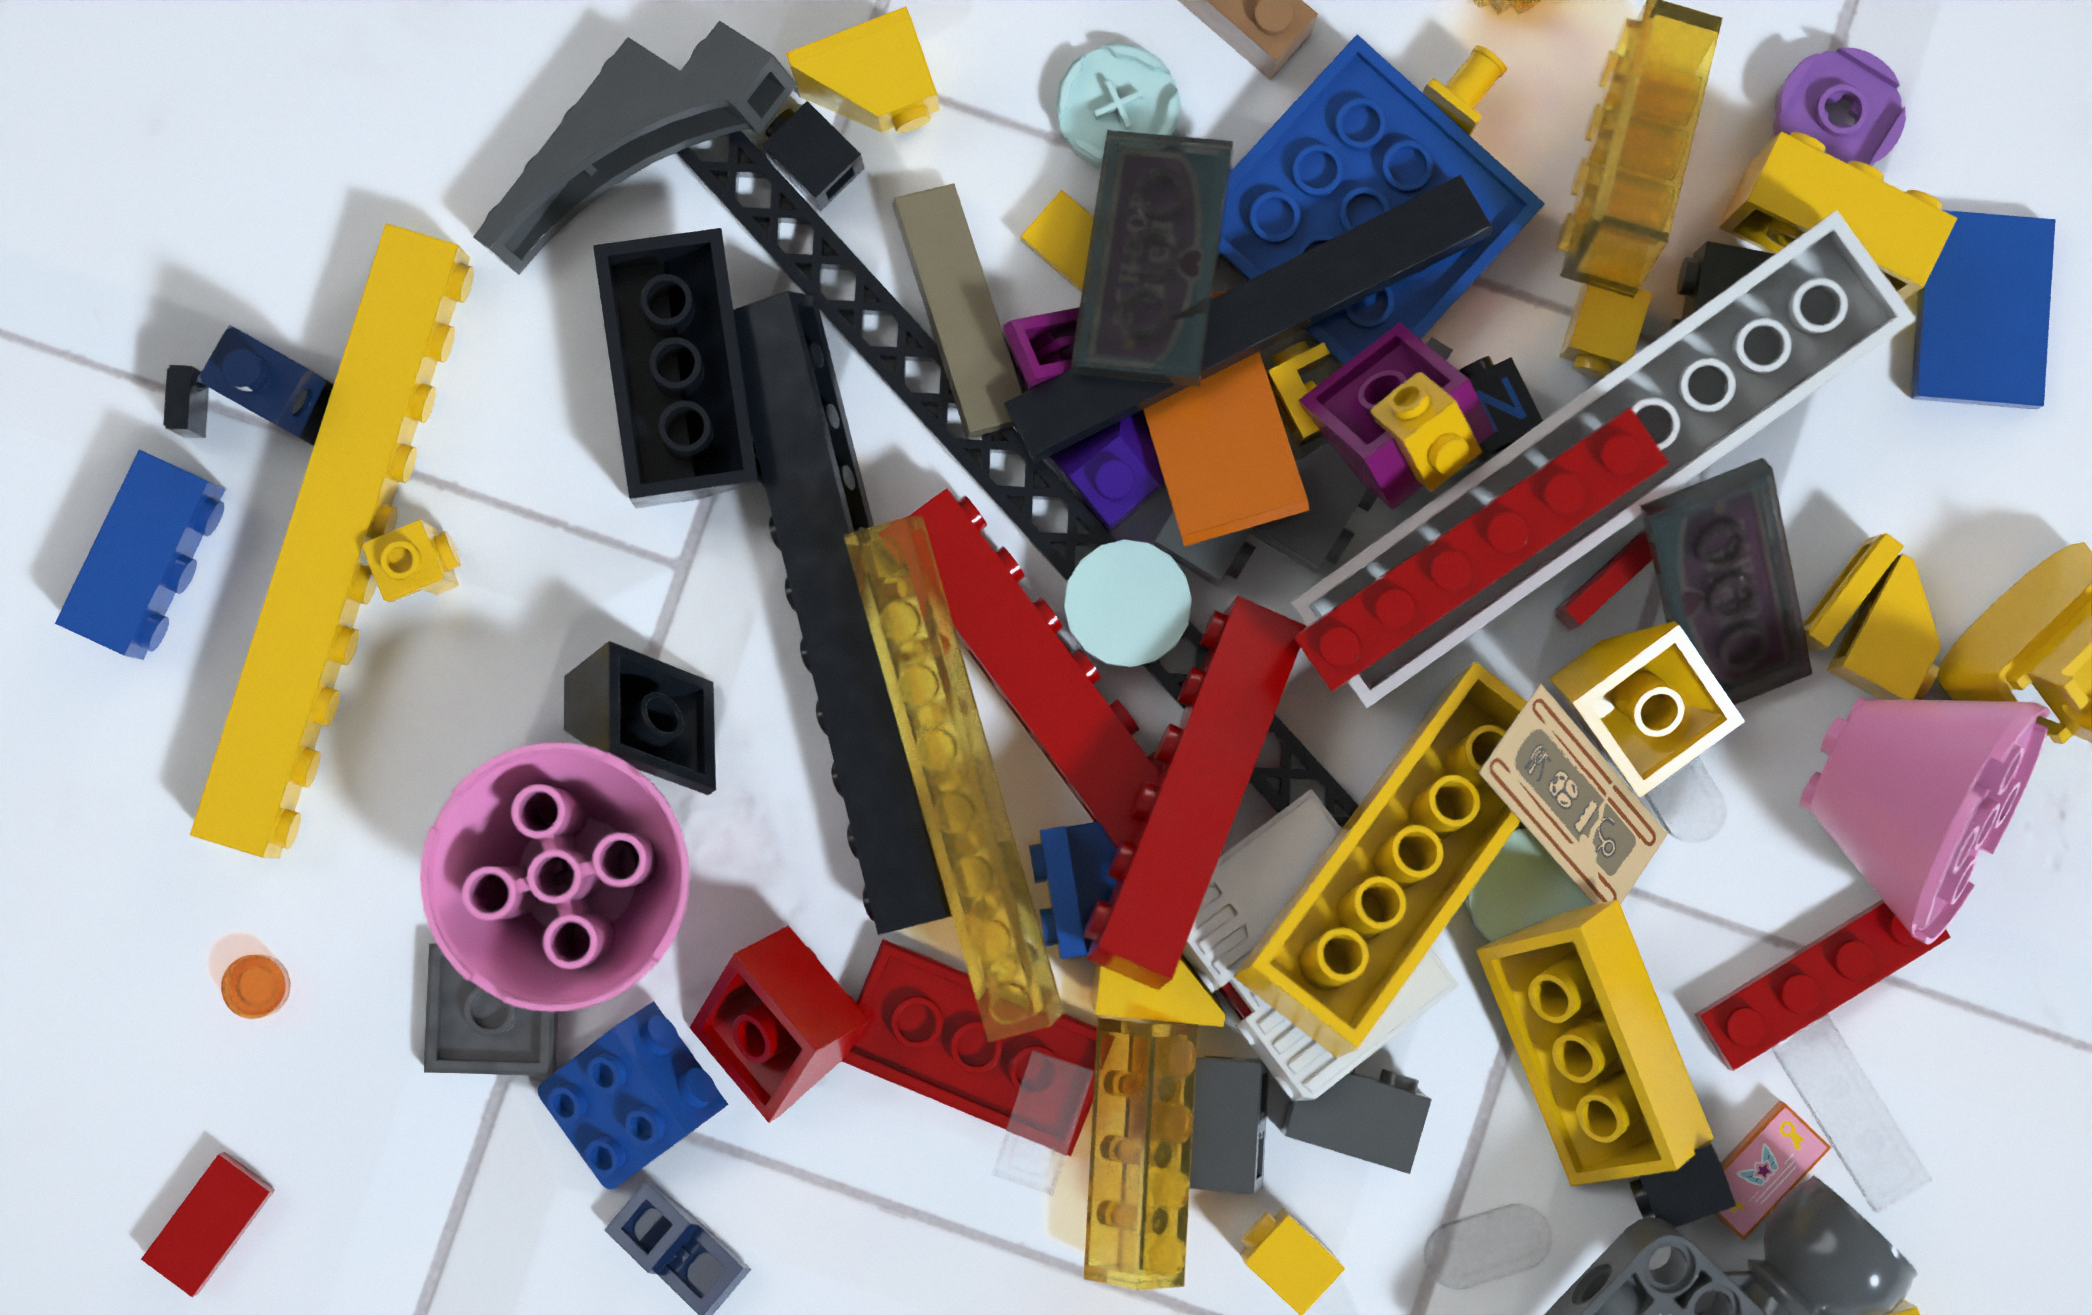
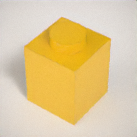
M1591 274L1580 287L1559 357L1574 361L1572 369L1582 375L1596 379L1604 378L1633 357L1653 293Z
M1284 1207L1275 1217L1268 1211L1263 1213L1241 1238L1247 1245L1240 1254L1243 1262L1299 1315H1304L1346 1269L1341 1261Z

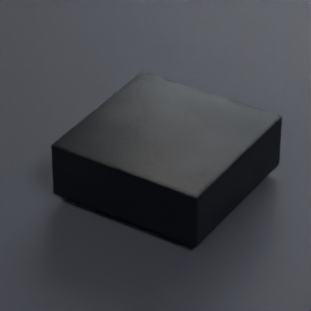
M169 365L166 376L163 426L182 437L206 438L209 387L197 381L201 371L193 366Z

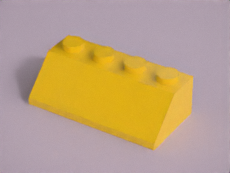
M1618 899L1565 911L1485 944L1476 950L1571 1187L1678 1170L1695 1155L1694 1150L1714 1138Z

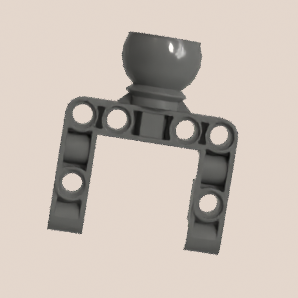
M1812 1176L1806 1182L1791 1189L1776 1204L1767 1223L1764 1235L1765 1260L1749 1259L1747 1261L1748 1271L1722 1272L1674 1226L1663 1219L1654 1217L1643 1218L1627 1227L1544 1315H1888L1906 1298L1914 1279L1919 1274L1913 1265L1859 1212L1819 1178ZM1671 1246L1670 1258L1666 1264L1658 1269L1650 1270L1649 1262L1654 1252L1662 1247ZM1715 1290L1716 1294L1712 1305L1703 1312L1695 1313V1304L1699 1297L1705 1292Z

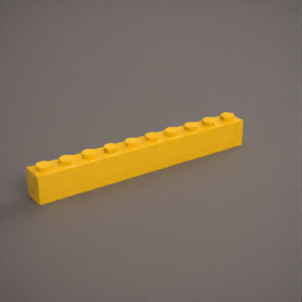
M385 223L189 836L262 858H280L283 848L289 849L296 839L301 823V813L296 812L295 809L302 787L309 788L319 768L321 754L320 751L314 749L322 725L328 727L331 724L338 708L340 691L334 689L341 664L349 665L358 645L359 630L353 628L360 604L367 605L370 602L377 585L362 547L365 542L395 529L398 516L397 508L392 506L399 482L407 483L413 472L417 449L411 446L416 428L418 422L426 423L432 412L436 388L430 386L436 365L437 362L445 363L450 355L455 337V328L450 326V321L456 303L465 302L473 283L474 268L469 266L471 257L458 244Z

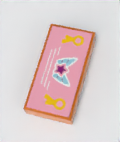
M1779 1100L1721 1162L1736 1206L1714 1215L1738 1238L1744 1241L1769 1215L1776 1204L1802 1180L1832 1147L1785 1102Z

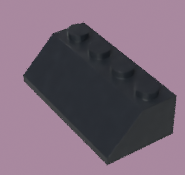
M715 228L593 245L628 494L635 509L699 500L758 483L722 229Z

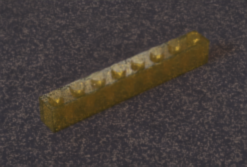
M923 516L903 517L844 535L988 1042L1050 1027L1064 1013Z

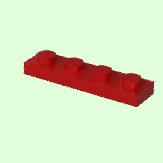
M1881 899L1694 1015L1727 1069L1735 1071L1945 942L1951 936L1945 929L1931 944H1925L1913 938Z

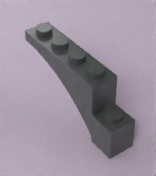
M720 20L708 36L696 45L691 58L681 71L627 37L615 54L606 60L600 73L578 102L565 113L561 124L544 146L528 161L523 173L503 199L490 210L485 222L473 238L500 262L520 275L553 236L580 211L613 186L650 164L692 145L747 129L760 134L798 84L772 53Z
M1433 337L1426 343L1446 361L1453 349ZM1328 441L1308 455L1295 461L1308 499L1309 511L1185 547L1174 512H1172L1153 545L1169 554L1175 562L1216 587L1225 574L1236 580L1256 549L1255 546L1245 541L1249 534L1315 573L1324 560L1334 566L1336 565L1355 534L1346 529L1345 525L1357 506L1368 512L1377 496L1356 477Z

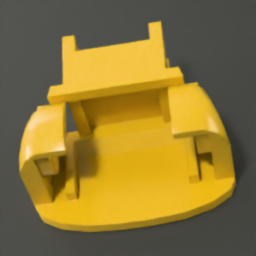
M2085 542L2074 543L2059 550L2027 572L2001 595L1956 641L1943 658L1937 674L1939 683L1952 700L2018 702L2011 691L2024 690L2031 683L2060 721V723H2057L2040 715L2037 717L2036 722L2048 728L2046 737L2049 736L2054 743L2065 744L2074 735L2092 743V551Z

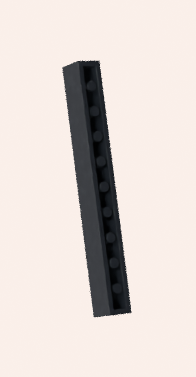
M786 291L734 309V317L750 427L756 450L755 461L758 481L766 489L772 513L769 520L770 534L774 544L782 553L787 578L785 579L786 597L792 609L797 612L803 636L800 643L801 657L807 670L812 673L818 696L816 703L817 721L821 730L828 736L834 760L831 768L833 784L838 794L844 799L850 823L847 828L848 844L853 855L859 859L865 883L863 903L866 913L875 922L877 934L881 935L972 911L816 296Z

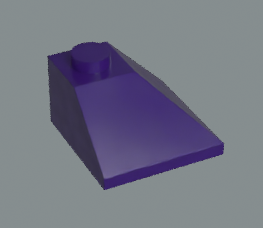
M1143 410L1046 458L1085 507L1109 533L1166 488Z

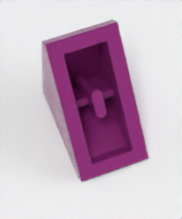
M1087 306L1014 319L1003 325L1004 338L1010 356L1026 392L1077 367Z

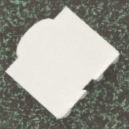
M1312 789L1219 857L1182 953L1210 993L1230 982L1252 1011V1014L1235 1024V1026L1291 1101L1314 1100L1460 986L1434 950L1430 948L1360 1047L1336 1058L1233 977L1342 829Z

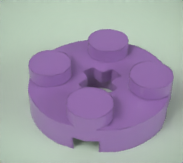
M1853 47L1838 48L1836 51H1826L1809 56L1797 65L1779 89L1775 102L1773 133L1775 137L1781 131L1788 135L1792 132L1803 133L1823 143L1826 147L1825 153L1847 164L1849 161H1859L1874 166L1894 148L1905 126L1906 110L1905 106L1902 108L1901 97L1897 90L1900 86L1898 79L1884 61L1861 49ZM1841 98L1847 99L1851 103L1848 114L1855 119L1853 125L1850 126L1847 123H1842L1839 126H1835L1828 120L1829 113L1825 110L1826 101L1830 104H1835Z

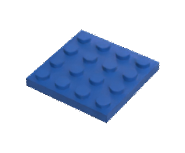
M1357 34L1227 175L1216 253L1246 281H1249L1462 175L1492 225L1491 236L1301 330L1317 345L1325 342L1330 352L1329 356L1342 367L1399 322L1419 339H1422L1542 209L1545 203Z

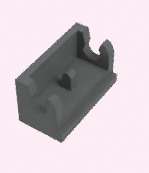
M1211 1055L1190 1057L1183 1188L1255 1194L1263 1188L1269 1070L1260 1058Z

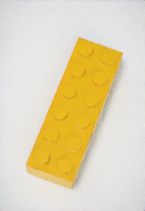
M1476 661L1451 680L1233 976L1336 1058L1360 1047L1521 822L1478 772L1522 711L1527 701Z

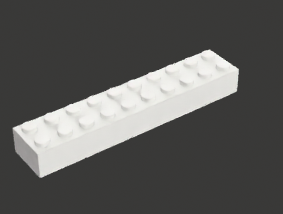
M1835 211L1300 595L1291 604L1307 626L1620 412L1626 408H1632L1669 464L1347 681L1366 708H1368L1644 513L1645 506L1664 499L1911 324L1916 318L1839 212Z

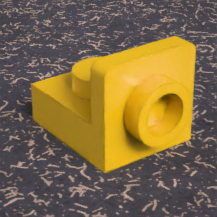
M1302 341L1284 349L1271 358L1275 367L1267 372L1278 409L1298 447L1322 434L1301 406L1299 399L1316 387L1313 381L1304 384L1300 376L1326 363L1330 352L1325 342L1309 349L1306 342Z

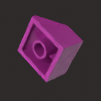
M1400 322L1299 399L1305 412L1356 477L1391 510H1394L1424 487L1415 478L1394 437L1383 429L1371 414V409L1392 393L1395 388L1405 383L1416 373H1424L1456 400L1478 444L1495 432L1470 380Z

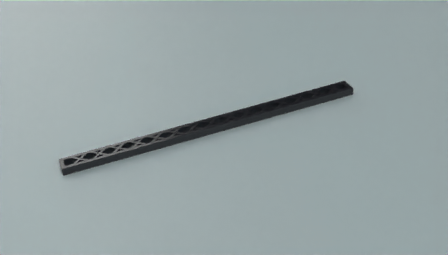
M742 131L726 135L729 138L728 162L701 161L689 147L675 153L803 294L816 296L820 313L1066 582H1068L1074 572L1075 546L1099 547L1100 545L1116 542L1115 538L1043 460L1035 464L1033 463L1018 432L1013 427L997 431L1005 441H991L992 432L983 434L982 440L955 439L947 431L949 407H956L953 395L949 394L950 385L934 340ZM741 152L752 164L740 163ZM715 176L727 177V189ZM739 177L766 179L771 184L770 208L743 207L738 202ZM782 197L794 210L782 209ZM757 222L769 223V235ZM781 223L808 224L814 231L812 255L789 254L780 248ZM824 243L836 256L823 255ZM799 268H812L811 281ZM823 269L850 270L856 277L855 301L828 300L821 293ZM866 289L878 302L865 301ZM841 314H854L853 327ZM864 316H892L898 323L897 347L870 346L863 339ZM908 335L920 348H907ZM883 360H896V374ZM906 362H934L940 369L939 394L912 392L905 385ZM925 406H939L938 420ZM967 452H981V466ZM991 453L1018 454L1026 463L1024 487L999 486L990 478ZM1034 473L1048 488L1034 487ZM1009 498L1024 499L1023 513ZM1033 499L1060 500L1068 509L1067 533L1040 532L1032 524ZM1077 520L1091 535L1076 534ZM1051 544L1066 545V560ZM1189 620V625L1180 639L1188 640L1196 649L1195 667L1201 670L1209 649L1199 645L1202 634ZM1160 659L1155 663L1143 665L1184 711L1186 705L1177 702V698L1181 689L1179 684H1183L1187 674L1168 673L1160 664ZM1274 714L1268 733H1273L1281 742L1280 768L1254 767L1249 783L1278 814L1289 806L1290 779L1316 780L1324 789L1323 805L1339 826H1344L1359 805ZM1291 755L1306 770L1291 769ZM1265 778H1279V793ZM1335 802L1349 817L1334 816Z

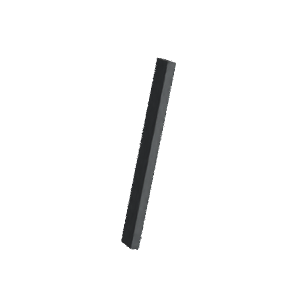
M1459 175L1165 323L1207 317L1199 382L1491 236L1492 225L1463 176ZM1077 367L1005 402L1004 405L1035 464L1195 383L1078 372Z

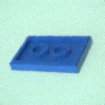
M1943 210L1957 217V220L1925 286L1918 291L1911 399L2035 410L2044 407L2056 219Z

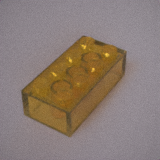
M1646 0L1637 19L1625 18L1618 35L1615 50H1609L1600 74L1598 86L1605 88L1601 104H1595L1586 128L1584 140L1591 142L1587 158H1581L1572 182L1570 195L1577 196L1573 212L1566 214L1558 236L1556 250L1566 252L1560 277L1631 298L1635 297L1669 240L1723 20L1722 17L1664 0Z

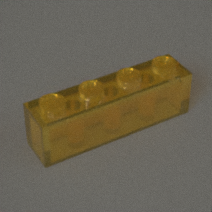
M1098 1018L1083 1279L1134 1290L1184 1287L1198 1024L1136 1018Z

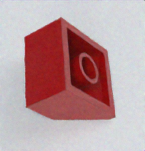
M788 925L732 955L689 1028L765 1120L770 1123L781 1116L847 1056L870 1020L861 1011L855 1000L844 991L820 963L815 953L803 943Z

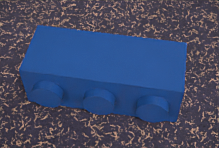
M139 449L55 624L123 656L144 660L147 652L156 650L166 635L169 618L165 615L175 594L183 593L193 579L197 567V561L193 559V556L203 536H210L222 518L225 505L220 500L226 489Z

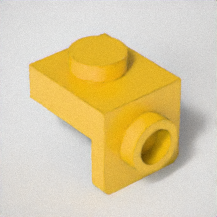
M1416 373L1371 409V414L1375 421L1394 437L1417 481L1430 492L1482 453L1456 400L1424 373Z
M421 519L363 544L364 554L381 596L387 602H395L421 590L438 595L460 586L453 569L462 566L451 536L447 531L439 534L436 527Z

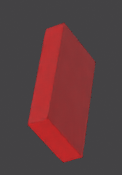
M1648 527L1638 533L1555 609L1556 613L1554 615L1569 631L1581 626L1655 558Z
M226 1152L218 1154L141 1260L190 1297L198 1295L274 1193L275 1189Z

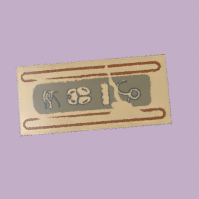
M1541 683L1478 772L1594 905L1616 899L1619 900L1621 905L1668 835Z

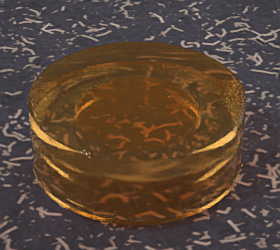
M252 954L238 958L228 966L221 982V993L227 1007L236 1015L247 1019L263 1018L279 1011L286 1003L291 989L289 973L285 966L276 958L266 954Z

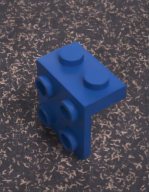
M1099 822L1039 830L1040 844L1029 845L1035 884L1047 882L1051 904L1050 908L1039 909L1045 948L1057 946L1060 959L1087 955L1093 940L1084 937V931L1090 915L1099 899L1107 903L1109 902L1117 881L1107 876L1117 850L1107 838V833Z
M654 1001L611 1028L538 1086V1096L601 1185L607 1189L618 1187L729 1105L716 1088L711 1076L703 1070L678 1035L674 1025L664 1016Z

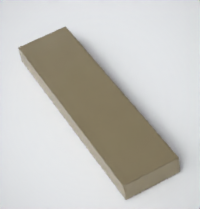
M955 183L895 197L892 207L966 439L1014 427L1004 403L1023 393Z

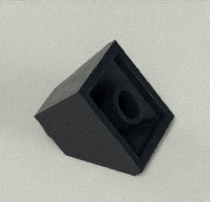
M611 641L605 643L564 676V730L588 747L610 753L626 761L637 770L705 795H710L716 790L714 682Z

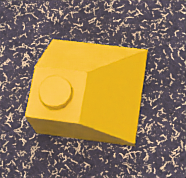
M907 6L786 52L794 81L798 84L796 86L802 99L879 132L895 128L897 133L915 130L931 120L930 113L940 110L938 95Z
M1675 621L1600 640L1548 678L1582 727L1639 798L1745 722L1684 631Z

